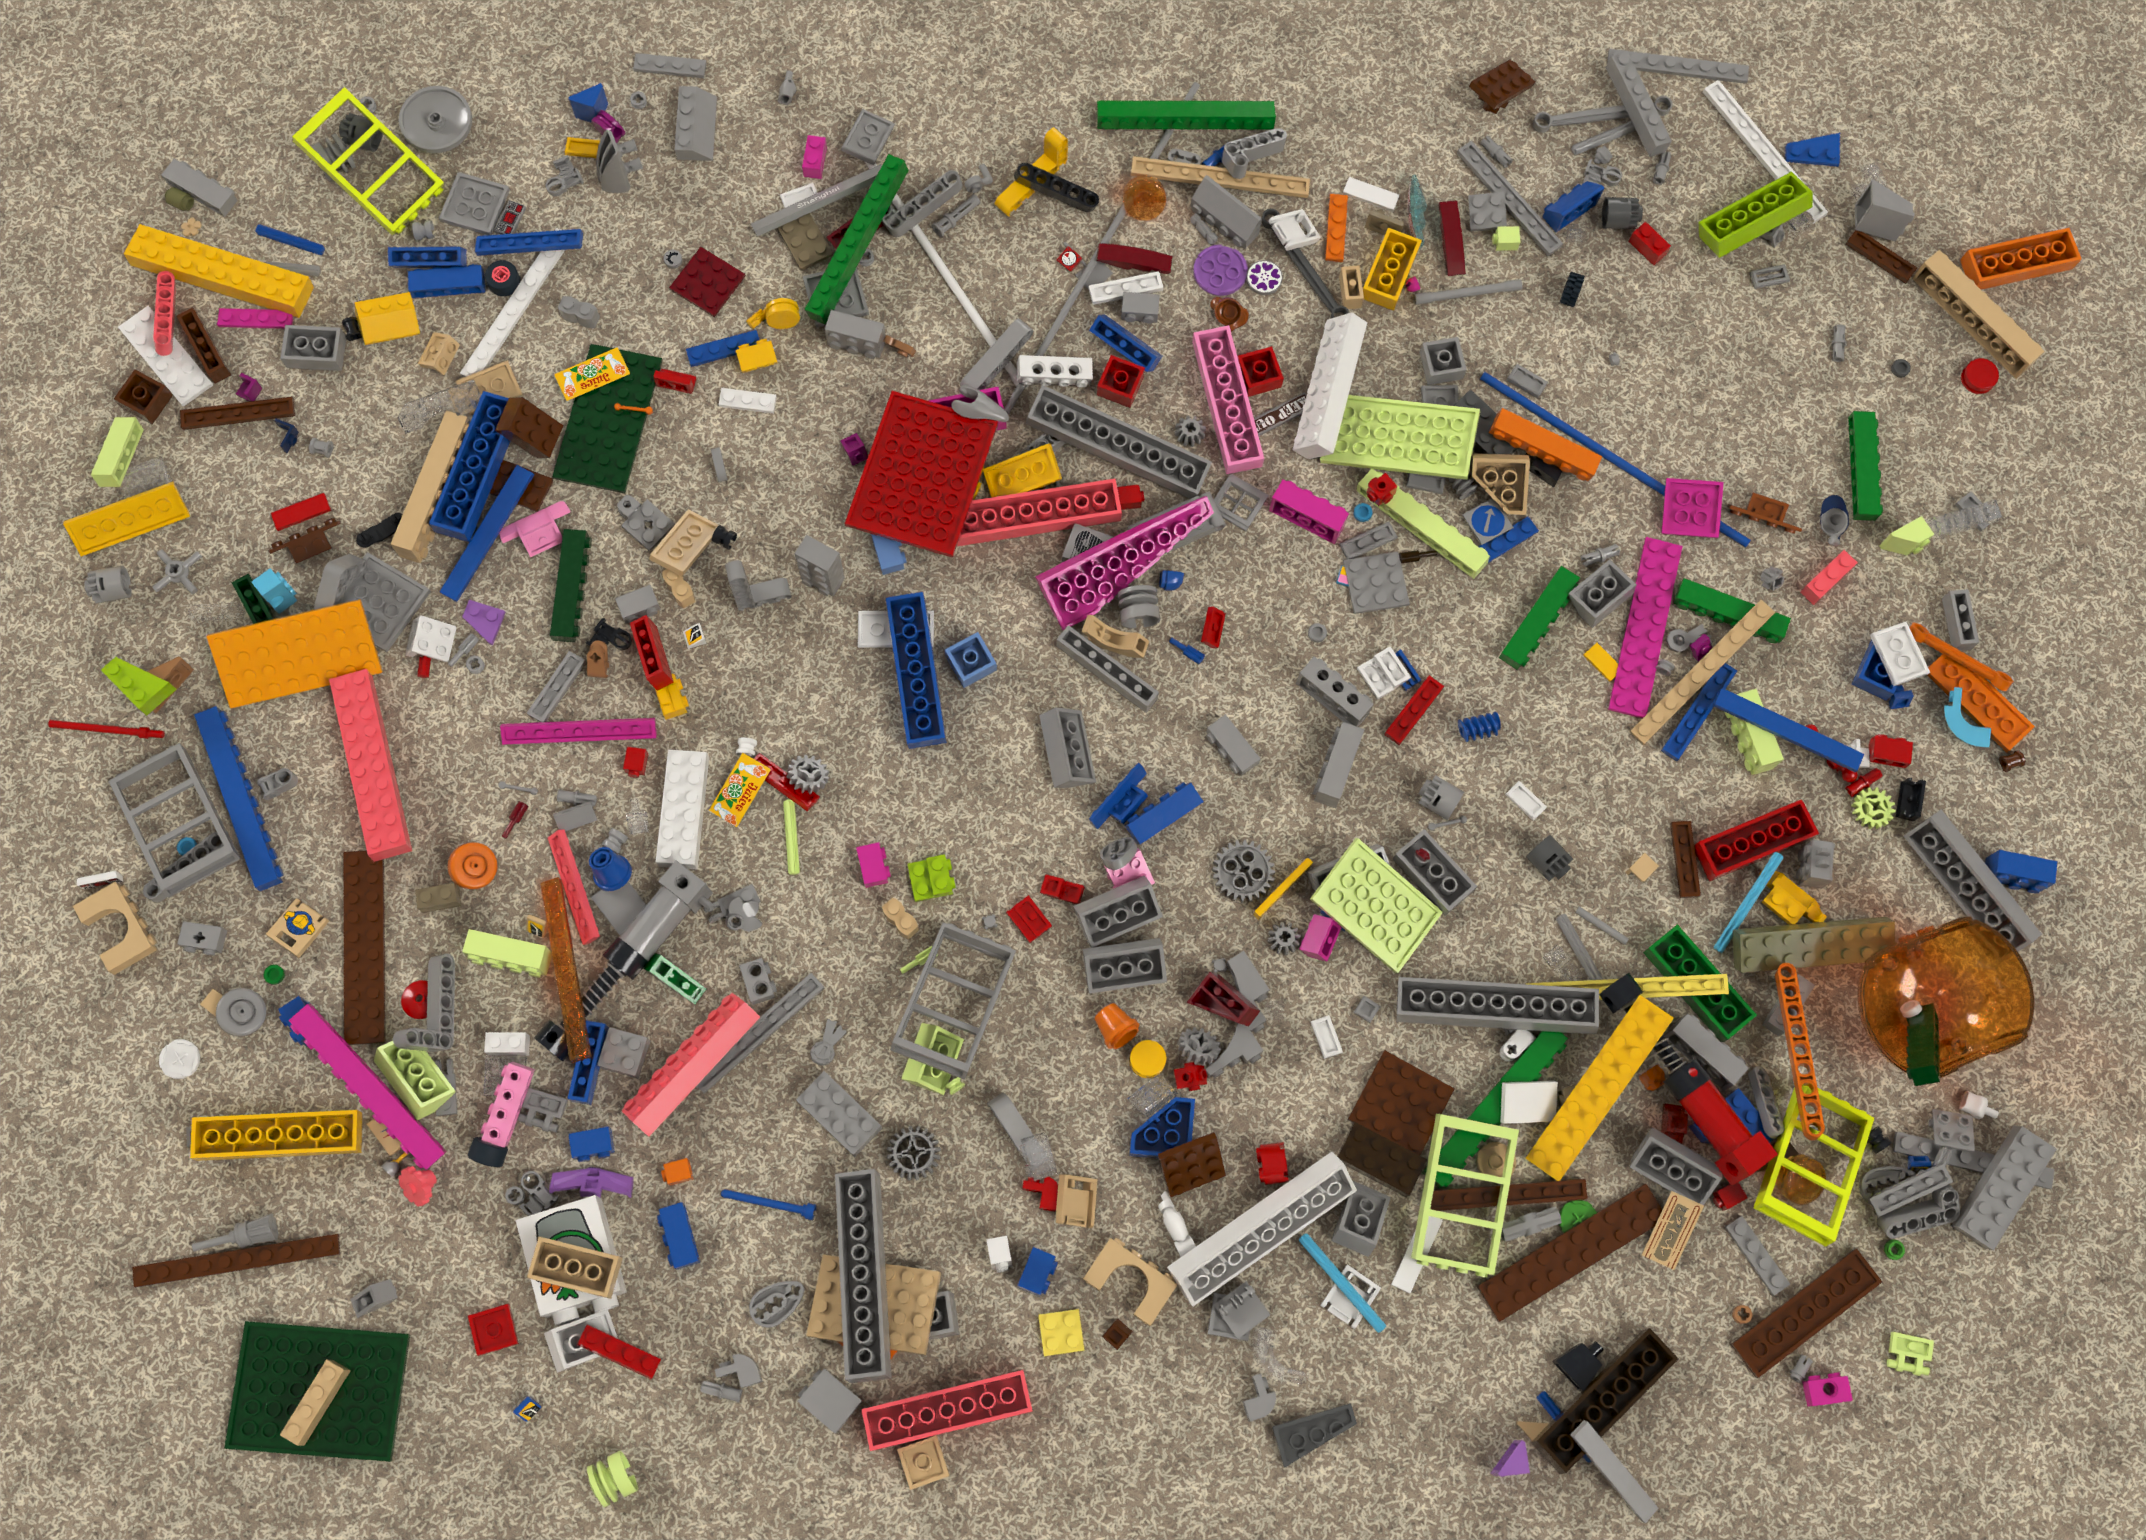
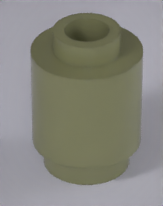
M172 187L165 193L166 203L182 211H189L194 205V198L178 188Z

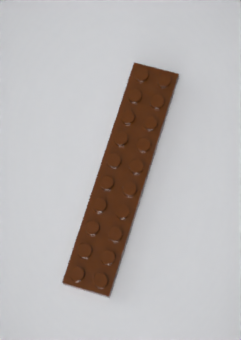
M367 850L343 852L344 1040L349 1045L386 1043L384 859L374 862L368 856Z
M1643 1184L1480 1283L1477 1287L1497 1321L1500 1322L1654 1228L1662 1208L1648 1185Z

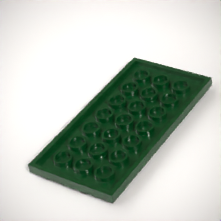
M591 344L586 360L614 348ZM619 349L630 374L575 397L552 475L553 479L626 493L647 414L646 412L624 409L617 411L614 409V405L619 403L622 406L650 407L656 386L653 376L655 370L660 371L662 358Z

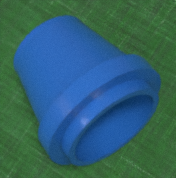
M598 848L589 858L594 882L601 890L615 891L629 881L632 874L631 864L625 857L617 855L610 848Z

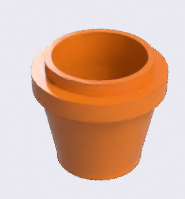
M1115 1003L1104 1007L1094 1018L1105 1039L1104 1044L1108 1049L1123 1047L1139 1031L1140 1024L1137 1020L1127 1015Z

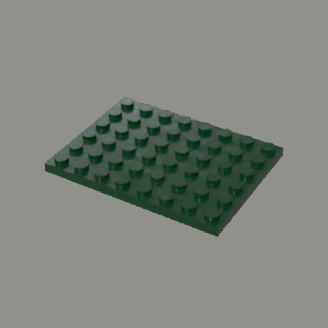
M245 1321L224 1449L392 1462L410 1334ZM326 1359L334 1360L351 1371L305 1446H297L280 1436Z

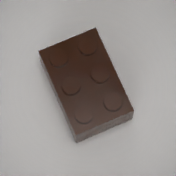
M513 397L508 399L495 431L536 458H550L564 425L525 398Z

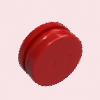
M1984 358L1972 360L1963 369L1961 374L1963 386L1974 394L1989 392L1999 380V371L1996 365Z

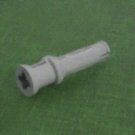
M973 194L950 214L945 213L941 220L931 225L934 232L939 237H943L947 230L956 226L957 221L981 203L979 198ZM967 205L969 206V207H967L964 211H962L961 213H959V212H960L963 208H965Z

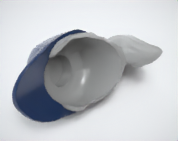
M1830 495L1824 499L1820 515L1821 529L1830 537L1828 539L1829 545L1834 547L1840 545V536L1849 526V514L1843 498L1838 495Z

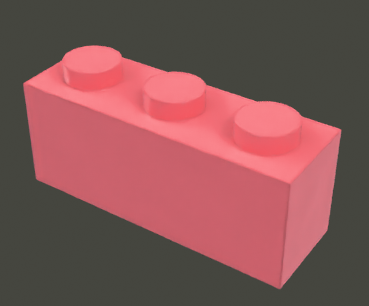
M1843 550L1800 593L1815 605L1858 562Z

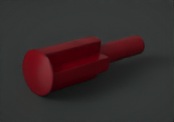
M518 801L509 816L510 822L502 834L503 838L506 839L515 823L519 824L529 807L527 804Z

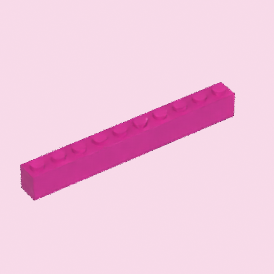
M307 1004L289 1020L291 1023L290 1028L297 1035L301 1033L305 1038L304 1043L311 1050L314 1048L319 1053L317 1057L325 1065L328 1063L333 1068L331 1072L337 1079L340 1080L342 1078L347 1083L345 1087L351 1094L356 1093L360 1097L359 1103L365 1109H371L374 1113L372 1115L379 1124L383 1123L388 1128L386 1132L393 1139L397 1138L402 1143L400 1147L405 1153H411L415 1157L413 1161L419 1168L422 1169L424 1167L427 1170L447 1152L312 1004Z

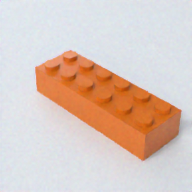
M2070 228L1970 249L1963 255L1960 262L1965 275L1973 280L1975 285L1982 290L2072 270L2082 258Z

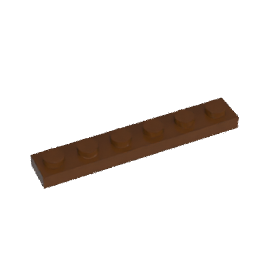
M292 396L180 410L181 428L183 430L295 416L294 399Z

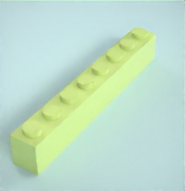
M1371 469L1358 483L1357 492L1369 500L1367 496L1368 483L1373 478H1379L1383 474ZM1399 486L1393 499L1387 504L1383 503L1378 506L1375 502L1373 503L1473 579L1488 564L1490 555H1488L1485 549L1477 547L1469 537L1461 535L1454 526L1446 524L1439 515H1434L1426 505L1419 504L1411 494L1403 492Z

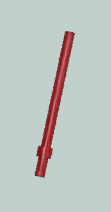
M49 720L48 726L51 728L132 735L143 739H148L149 737L164 738L165 736L164 731L150 730L149 727L129 728Z

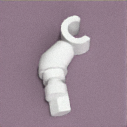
M1165 1191L1161 1195L1162 1202L1158 1205V1208L1163 1214V1222L1175 1241V1247L1181 1258L1196 1246L1191 1236L1188 1235L1181 1213L1177 1212L1174 1208V1204Z

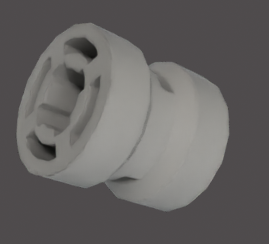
M432 220L425 221L424 224L419 222L412 223L413 235L416 241L422 240L425 236L428 239L435 238V235L432 234V230H434Z
M611 828L608 833L609 837L601 845L610 848L618 855L621 845L627 841L628 837L620 831Z

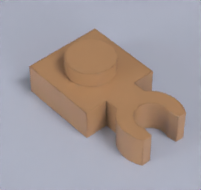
M886 335L883 341L885 344L898 350L897 353L907 358L908 355L913 357L916 353L913 347Z

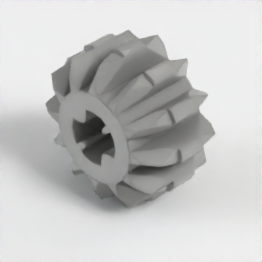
M1189 415L1186 416V420L1181 418L1179 423L1175 425V436L1178 437V443L1184 440V446H1187L1189 442L1191 447L1195 443L1200 444L1201 439L1205 438L1204 432L1206 431V427L1202 426L1203 421H1197L1196 416L1190 419Z
M1281 922L1280 928L1275 924L1273 925V930H1270L1268 933L1271 937L1267 941L1268 943H1274L1270 947L1271 950L1278 947L1277 954H1280L1282 949L1285 955H1288L1289 950L1294 953L1296 950L1294 946L1299 947L1300 942L1297 940L1301 938V935L1295 934L1298 930L1297 927L1290 929L1292 923H1288L1287 927H1285L1284 922ZM1282 934H1285V937H1289L1286 942H1283V939L1280 940Z

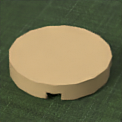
M1490 1142L1483 1146L1476 1158L1478 1171L1483 1174L1502 1177L1507 1146L1500 1142ZM1514 1156L1512 1174H1513V1172H1514V1170H1515V1168H1516V1164H1517V1163H1516V1156Z

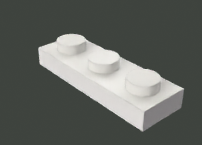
M721 388L719 407L774 414L777 396L775 394Z

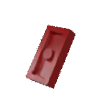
M1214 606L1208 607L1201 642L1216 649L1219 648L1226 613Z

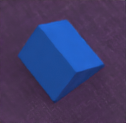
M601 83L568 97L575 117L587 122H591L600 110L606 111L608 106Z

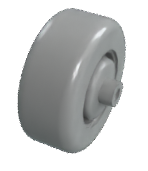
M237 988L227 992L219 1000L216 1007L218 1025L224 1032L232 1036L243 1037L256 1032L266 1018L264 1000L258 993L247 988Z

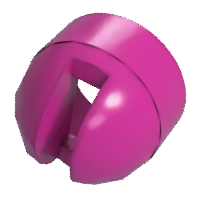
M1415 276L1406 281L1405 287H1408L1407 290L1409 292L1420 290Z

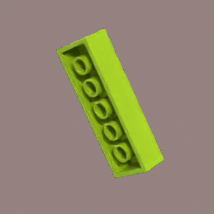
M1791 171L1699 221V237L1720 258L1812 208L1813 192Z

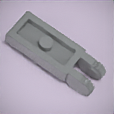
M753 884L718 899L717 902H713L714 908L711 911L720 907L722 912L711 916L708 919L709 922L714 923L724 917L726 919L729 913L728 906L736 897H740L743 903L746 901H757L760 903L761 901ZM705 907L703 908L705 913L711 912Z
M452 1058L447 1059L448 1074L444 1076L454 1088L455 1094L436 1110V1116L457 1114L456 1076L454 1074ZM435 1060V1064L441 1071L442 1064L440 1060Z

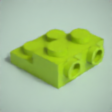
M945 854L907 864L915 902L953 894L952 889H955L956 886L954 877L949 876L948 870H952L950 858L946 859Z

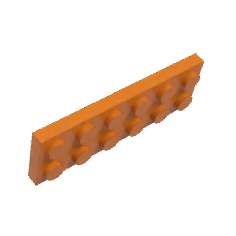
M1942 654L1928 667L1930 673L1927 676L1948 696L1950 691H1954V687H1962L1961 709L1980 727H1991L1990 737L2006 753L2035 727L1984 677L1948 656Z

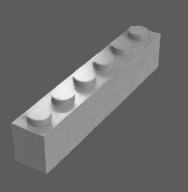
M1628 51L1611 56L1605 68L1649 157L1666 152L1672 140Z
M1069 625L1057 638L1056 647L1145 713L1158 700L1159 692Z

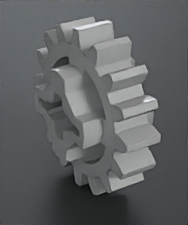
M804 755L803 759L797 756V759H792L791 764L788 766L787 778L790 779L789 784H795V790L801 788V793H804L805 790H808L809 794L812 793V790L818 793L820 788L824 789L828 782L829 770H825L827 765H821V759L814 760L815 756H812L811 759L807 755Z
M1193 1027L1192 1031L1187 1028L1186 1032L1181 1033L1177 1045H1179L1178 1051H1183L1181 1056L1188 1057V1062L1193 1060L1195 1065L1201 1062L1205 1066L1206 1062L1212 1064L1213 1061L1217 1060L1221 1050L1219 1048L1220 1042L1216 1041V1036H1210V1031L1205 1033L1203 1028L1197 1031L1196 1027Z

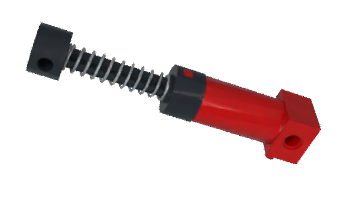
M1628 973L1603 990L1599 996L1613 1014L1623 1009L1627 1014L1638 996L1644 992L1631 974ZM1662 1035L1653 1049L1655 1050L1654 1055L1658 1054L1660 1057L1658 1061H1663V1067L1669 1069V1078L1663 1081V1083L1676 1100L1681 1103L1721 1158L1714 1163L1731 1186L1751 1176L1778 1155L1761 1131L1754 1135L1750 1133L1712 1083L1711 1078L1696 1059L1690 1063L1683 1062L1684 1058H1680L1677 1055L1679 1051H1674V1045L1668 1043L1669 1038L1665 1039Z

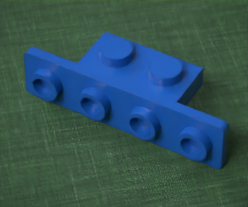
M1137 763L1130 770L1129 774L1117 785L1114 791L1092 813L1089 820L1096 829H1099L1109 816L1124 825L1127 819L1148 797L1147 793L1137 787L1138 783L1147 774L1140 763Z

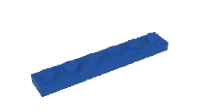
M581 229L477 236L475 253L477 256L581 249L583 232Z
M1725 663L1706 682L1661 752L1675 761L1679 760L1713 709L1720 689L1727 688L1737 672L1736 669Z

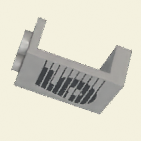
M1075 523L1064 549L1062 562L1113 538V536Z

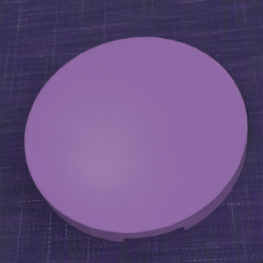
M1213 245L1201 251L1193 268L1197 284L1204 291L1217 296L1229 295L1239 290L1245 283L1248 271L1243 255L1236 249L1222 245Z

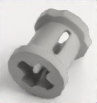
M317 438L311 439L309 444V452L311 454L318 453L327 458L331 457L334 448L332 441L324 442L319 441Z

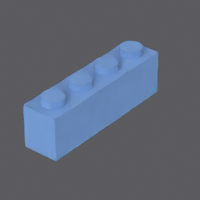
M871 534L882 574L885 575L903 570L904 563H907L904 552L900 553L899 546H902L901 542Z

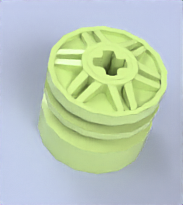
M622 1451L607 1457L608 1467L602 1461L597 1462V1468L594 1465L587 1467L591 1489L603 1507L610 1505V1499L613 1502L618 1501V1490L624 1497L638 1491L635 1476L628 1477L625 1469L629 1468L630 1464Z

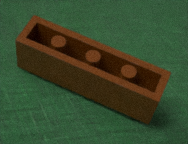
M191 308L176 315L212 381L216 384L231 376L229 369L195 309Z

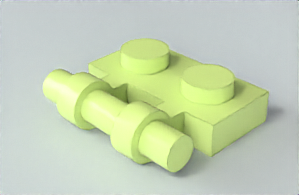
M1891 1332L1889 1353L1897 1355L1896 1360H1887V1367L1894 1368L1895 1371L1899 1372L1904 1370L1912 1372L1913 1375L1920 1376L1923 1374L1928 1376L1930 1368L1923 1366V1360L1932 1361L1934 1341ZM1905 1356L1915 1358L1914 1364L1906 1363Z

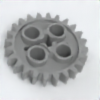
M1244 839L1243 844L1240 845L1239 841L1236 840L1235 846L1228 843V849L1225 847L1221 849L1223 854L1217 853L1216 856L1219 860H1214L1213 864L1218 867L1212 868V871L1217 874L1213 875V879L1219 880L1215 886H1222L1220 893L1227 891L1226 898L1233 895V901H1236L1237 897H1240L1241 903H1243L1247 897L1248 901L1251 902L1252 896L1258 900L1259 892L1265 895L1266 891L1264 888H1271L1268 882L1274 881V878L1270 875H1274L1275 871L1270 868L1274 867L1275 864L1269 863L1272 856H1265L1267 849L1260 851L1261 844L1254 847V841H1252L1250 845H1247ZM1250 855L1253 860L1246 862L1242 856ZM1235 856L1239 858L1240 864L1235 859ZM1232 863L1236 869L1229 871L1225 865ZM1241 866L1243 869H1248L1246 875L1244 872L1240 873ZM1254 871L1260 872L1261 875H1262V878H1260V879H1255V878H1253L1252 872H1254ZM1247 877L1249 881L1253 884L1252 886L1249 885ZM1236 880H1242L1245 886L1239 888L1235 885L1234 882Z

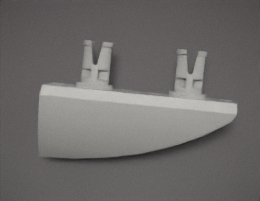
M609 130L604 132L598 146L596 159L598 180L601 182L602 191L609 193L629 192L631 186L627 177L628 173L643 169L640 158L624 163L621 157L626 153L637 151V146L634 139L622 144L616 143L612 132Z

